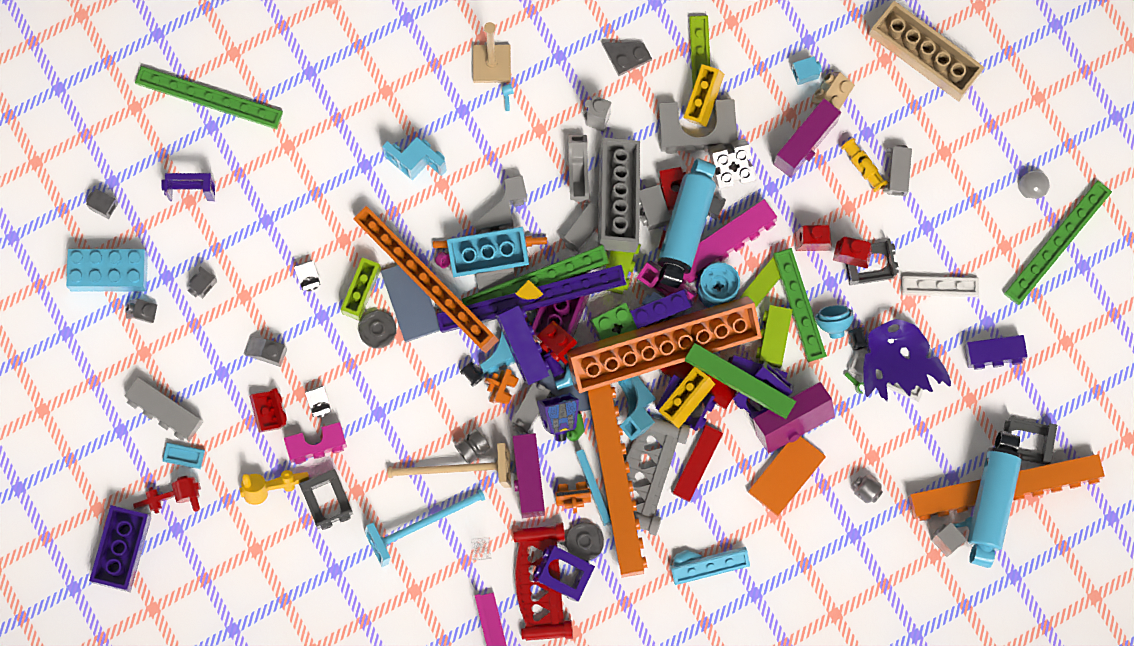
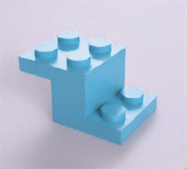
M416 137L402 153L400 147L395 143L390 144L387 141L382 146L384 157L412 181L427 165L440 176H443L447 171L445 157L439 151L434 152L430 148L431 145L425 139L420 140Z

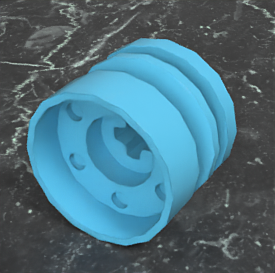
M717 262L709 265L704 269L700 277L697 289L699 300L708 308L735 300L740 288L739 274L732 266L726 263Z

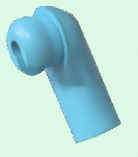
M569 365L566 367L567 371L564 378L554 381L557 390L573 385Z
M684 550L674 556L673 565L701 558L702 555Z

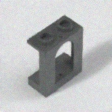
M887 238L886 242L871 244L872 254H883L888 259V267L885 270L858 275L857 266L846 264L850 286L895 279L897 273H899L898 262L894 261L893 255L896 254L894 243L891 244L890 238Z
M1014 415L1005 420L1003 431H1006V433L1012 434V431L1020 430L1045 436L1042 454L1018 449L1017 453L1023 456L1022 460L1044 465L1051 463L1057 424L1050 423L1049 425L1015 419Z
M335 469L299 484L317 529H329L333 526L332 523L348 521L351 519L350 516L354 515ZM331 483L341 511L340 514L327 519L322 515L312 490Z

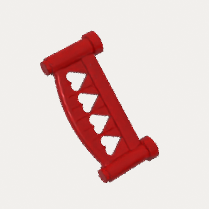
M564 522L556 523L554 526L521 528L513 531L514 542L519 543L515 565V588L519 608L525 622V628H521L522 640L573 639L572 620H564L562 594L539 582H531L529 579L531 575L529 568L540 565L543 558L541 556L535 562H529L528 556L530 554H528L527 549L533 546L544 551L549 545L558 547L557 542H565ZM555 559L550 562L548 572L550 576L561 582L559 559ZM533 585L548 591L546 595L536 602L531 600L533 593L530 591V588ZM534 605H539L550 611L539 621L533 620L534 612L532 607Z

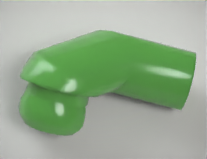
M582 414L577 416L576 428L568 431L566 434L567 439L572 442L577 441L585 432Z

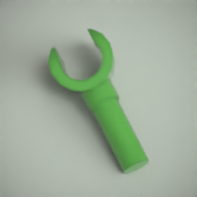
M846 372L844 376L853 383L855 391L858 394H864L859 389L860 385L864 386V382L860 383Z

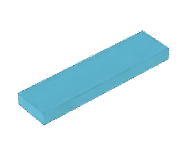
M582 449L576 451L578 462L587 485L591 490V495L603 526L609 525L611 519L585 452Z
M745 546L670 565L674 584L679 585L750 567V561Z

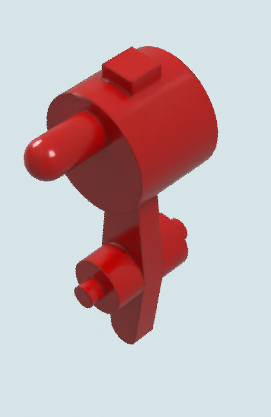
M188 475L178 477L177 481L171 484L173 489L171 492L159 495L157 489L149 487V491L145 492L147 499L133 503L134 509L149 506L151 512L154 511L155 514L160 513L159 510L162 509L161 502L175 497L176 503L190 501L193 511L198 512L200 510L198 501L200 497L199 490H201L200 483L196 482L195 477L188 478Z

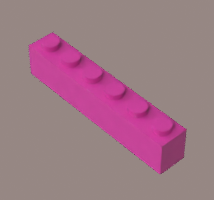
M762 200L701 241L697 248L691 272L684 274L682 283L688 282L690 284L698 279L697 275L703 272L709 265L718 261L720 263L729 258V253L734 250L738 252L745 246L744 243L749 240L751 242L756 240L760 236V232L765 229L766 231L772 229L776 225L775 222L778 217L766 200Z

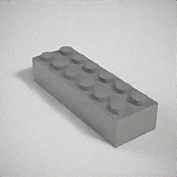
M603 137L599 147L597 247L604 245L605 250L635 253L639 245L640 141Z

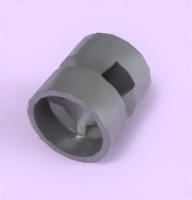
M476 428L467 434V439L462 438L454 444L459 454L468 464H471L478 458L477 454L483 455L491 448Z

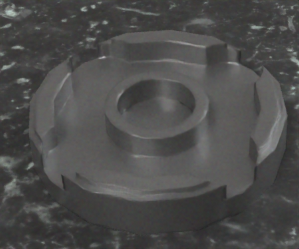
M371 311L359 323V336L362 342L374 349H382L389 346L397 334V327L393 317L384 311Z
M587 522L576 524L569 530L566 536L568 553L584 561H591L597 558L603 550L604 537L602 531L594 524Z

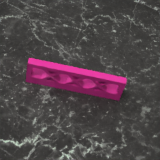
M494 592L485 595H474L486 646H507Z

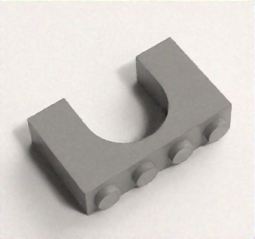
M735 99L715 101L716 127L709 135L704 137L690 136L681 128L678 102L659 103L661 152H666V154H675L677 151L693 153L696 150L709 152L708 147L723 144L725 148L730 147V142L738 140Z

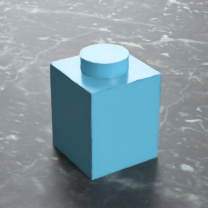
M814 56L794 62L791 68L797 85L819 79L820 72H822L821 64L819 61L816 62Z

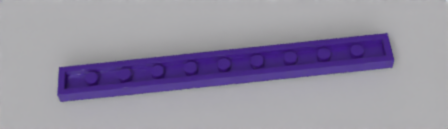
M618 265L539 286L537 288L543 295L537 299H522L513 293L467 305L466 307L484 323L495 320L494 313L514 304L523 307L525 311L624 286L627 283L623 266ZM445 312L437 313L441 333L460 329Z

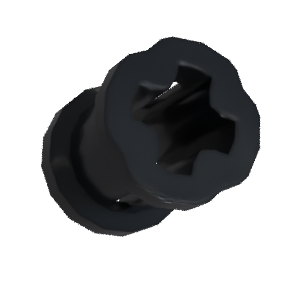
M864 327L848 331V335L852 339L853 351L869 346L864 336Z
M473 362L468 363L460 371L461 375H465L471 382L470 385L472 387L480 383L485 377L484 374H481L475 368Z

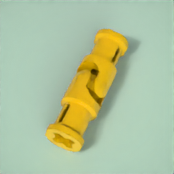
M856 139L848 140L841 146V149L845 150L850 156V161L862 173V177L869 181L874 188L873 191L878 192L888 184V181L884 180L878 173L879 169L872 163L866 152L859 148L855 142Z

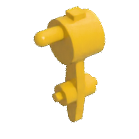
M284 470L281 473V477L265 481V478L260 474H243L241 487L239 488L241 498L244 497V500L252 505L261 504L267 499L269 490L283 488L287 492L293 491L296 484L309 480V473L293 474L290 470Z

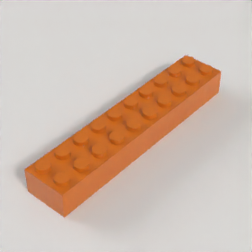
M746 296L571 349L566 356L573 385L579 393L685 362L684 360L694 343L714 353L761 339L762 336L755 303Z

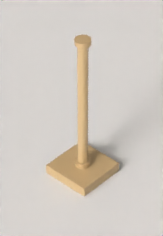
M487 22L484 25L487 45H473V82L511 83V45H495L494 32L496 26L492 22Z
M497 443L498 460L491 463L408 468L388 467V478L404 475L496 470L499 483L503 488H512L510 448L505 443Z

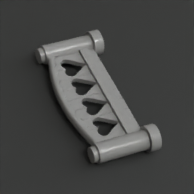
M651 417L655 423L645 433L635 439L624 462L628 461L630 473H627L628 481L632 480V485L633 481L636 480L635 474L641 472L651 483L638 488L633 486V491H636L645 501V503L637 504V511L633 512L635 519L639 518L640 529L649 531V534L657 536L662 517L655 516V512L677 443L686 444L691 426L683 424L678 429L668 421ZM653 436L663 448L646 451L644 446L648 443L647 438ZM643 454H647L657 465L647 469H640L638 467L639 463L642 462L641 456Z

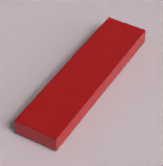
M708 425L705 426L672 493L673 495L690 503L723 436L722 432Z

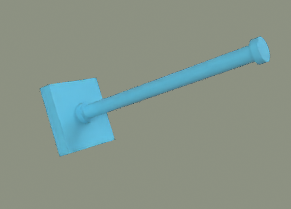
M480 489L476 494L384 538L380 537L374 523L366 525L365 535L381 567L389 564L391 558L386 549L388 544L477 501H484L486 499Z

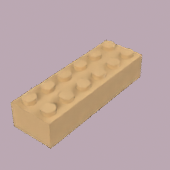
M896 1L892 2L872 27L869 34L870 37L958 102L964 97L985 68Z

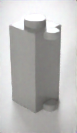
M593 96L592 100H586L585 107L589 108L584 114V118L587 120L586 126L604 132L611 115L612 102L597 96Z
M896 145L893 148L886 149L887 153H891L888 188H883V193L906 197L909 192L912 148H908L906 145Z
M584 202L585 210L567 234L561 233L559 236L564 241L565 247L572 252L577 251L579 253L598 228V207L592 202Z
M533 383L511 422V425L514 426L513 430L520 434H524V432L529 434L540 414L537 401L549 398L550 390L541 384Z

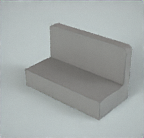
M514 268L477 273L478 290L481 292L515 279Z

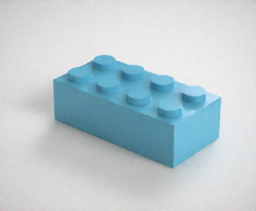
M524 226L447 239L453 278L530 264Z
M68 249L66 287L70 292H147L148 254L145 249Z

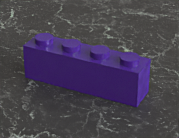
M514 304L494 313L524 383L531 385L550 376L548 370H550L549 365L540 355L542 349L539 343L533 339V335H535L533 328L530 324L527 325L525 318L527 315L524 308Z

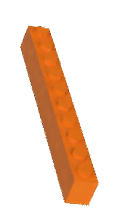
M367 206L353 218L485 354L499 341Z
M608 384L589 390L588 397L621 578L644 574V568L648 567L646 556L642 557L640 550L644 549L642 537L638 538L637 530H641L639 518L635 519L633 512L637 511L635 499L631 500L630 492H634L632 480L628 481L627 473H630L628 461L624 462L623 457L624 454H627L625 442L621 443L620 441L623 430L620 427L621 424H617L616 417H620L618 405L614 406L613 398H616L615 387H611Z
M1096 454L1019 471L1013 500H1023L1026 495L1032 494V497L1044 495V491L1051 490V493L1063 491V487L1068 486L1070 489L1081 487V484L1086 482L1089 485L1100 483V479L1105 477L1100 455ZM981 479L910 494L908 499L913 520L926 521L931 519L930 516L937 514L938 517L950 515L949 512L957 510V513L969 511L968 508L974 507L976 504Z

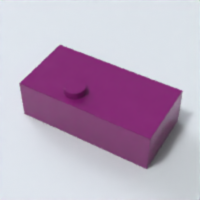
M824 98L778 152L774 166L789 178H792L806 160L808 162L812 160L816 154L814 151L836 126L842 112Z
M590 295L540 307L532 326L535 334L533 339L541 342L536 336L552 321L556 322L569 335L574 337Z
M821 382L791 397L796 403L786 419L771 410L753 418L756 435L768 454L789 442L796 441L803 434L835 417L833 400Z
M536 433L513 436L517 480H514L515 492L519 491L522 519L545 516Z

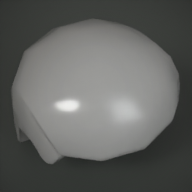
M1040 171L1026 173L1020 178L1018 183L1019 191L1025 198H1042L1047 195L1050 188L1048 177Z

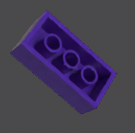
M110 505L89 579L92 584L131 593L152 518L149 514Z

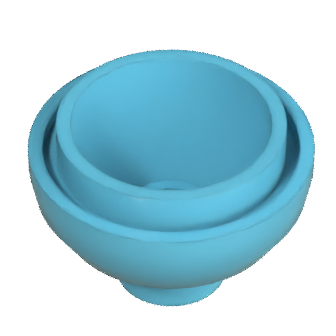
M843 305L825 307L815 315L817 325L821 330L829 333V337L832 339L844 337V331L851 326L854 319L853 310Z

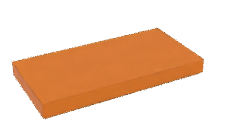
M800 436L796 441L789 442L784 446L747 493L778 517L826 456Z

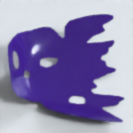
M894 319L876 327L868 334V345L871 352L865 354L863 366V382L866 397H869L874 389L877 388L880 397L888 401V382L892 386L898 383L908 396H911V391L916 386L933 392L927 374L933 377L938 384L943 381L947 386H951L949 374L941 360L936 356L926 358L930 345L916 325L904 320ZM897 324L900 326L895 332L888 331L891 325ZM888 339H894V342L889 343ZM901 348H907L910 355L909 359L901 354ZM876 369L882 371V379H877Z

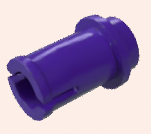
M550 353L543 356L549 365L553 377H557L565 372L560 363L551 357Z

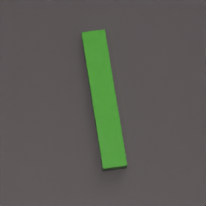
M792 248L773 253L790 309H793L792 315L807 362L827 357Z
M694 343L684 360L785 419L796 403L795 400Z

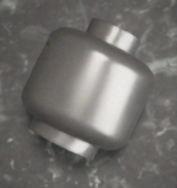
M865 475L863 478L859 476L853 484L855 486L854 494L867 504L875 503L883 493L881 490L882 484L871 475Z

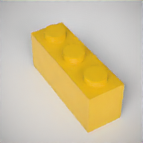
M701 65L683 117L684 119L707 127L725 75L721 70Z
M694 367L658 412L679 429L713 388L715 383L709 376Z

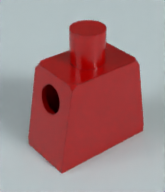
M830 225L801 226L795 232L796 251H832Z
M844 236L836 242L833 261L868 269L872 245L868 241Z

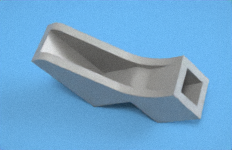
M568 135L570 200L582 202L589 200L587 135Z
M523 175L504 179L505 194L503 199L476 221V234L513 227L510 205L517 207L527 202Z

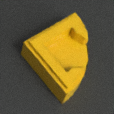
M529 280L515 293L518 297L527 300L537 299L543 295Z

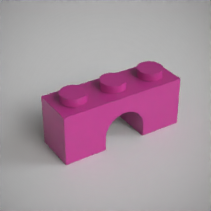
M653 261L647 262L636 277L651 289H657L666 296L687 289L690 299L693 301L698 294L682 282L677 289L660 283L658 278L662 268Z
M338 422L321 427L323 438L316 445L308 444L303 433L285 437L284 441L290 462L302 464L311 457L319 459L325 457V453L333 452V454L343 452L344 448H347L341 423Z

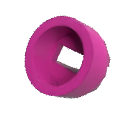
M445 252L437 253V257L434 258L435 263L443 269L447 268L451 263L449 254Z

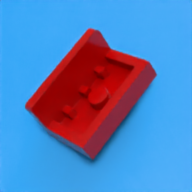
M552 321L536 336L541 341L540 347L546 353L550 351L551 357L556 362L562 361L565 365L568 363L564 356L577 344V341L556 322Z
M277 388L249 396L259 433L279 430L286 425L287 416L282 409V397L278 393Z

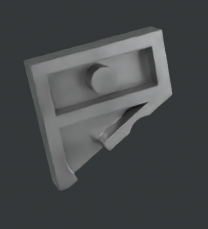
M644 42L602 43L618 77L652 61V57Z

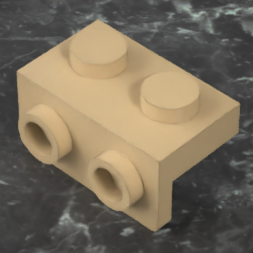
M830 72L824 77L821 87L815 91L811 102L819 104L825 98L840 110L855 85L841 72Z

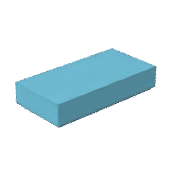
M167 442L162 461L201 470L205 450Z

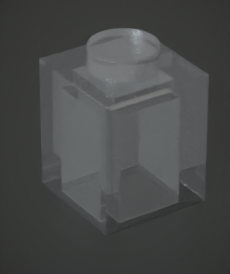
M490 537L470 538L472 561L492 559Z

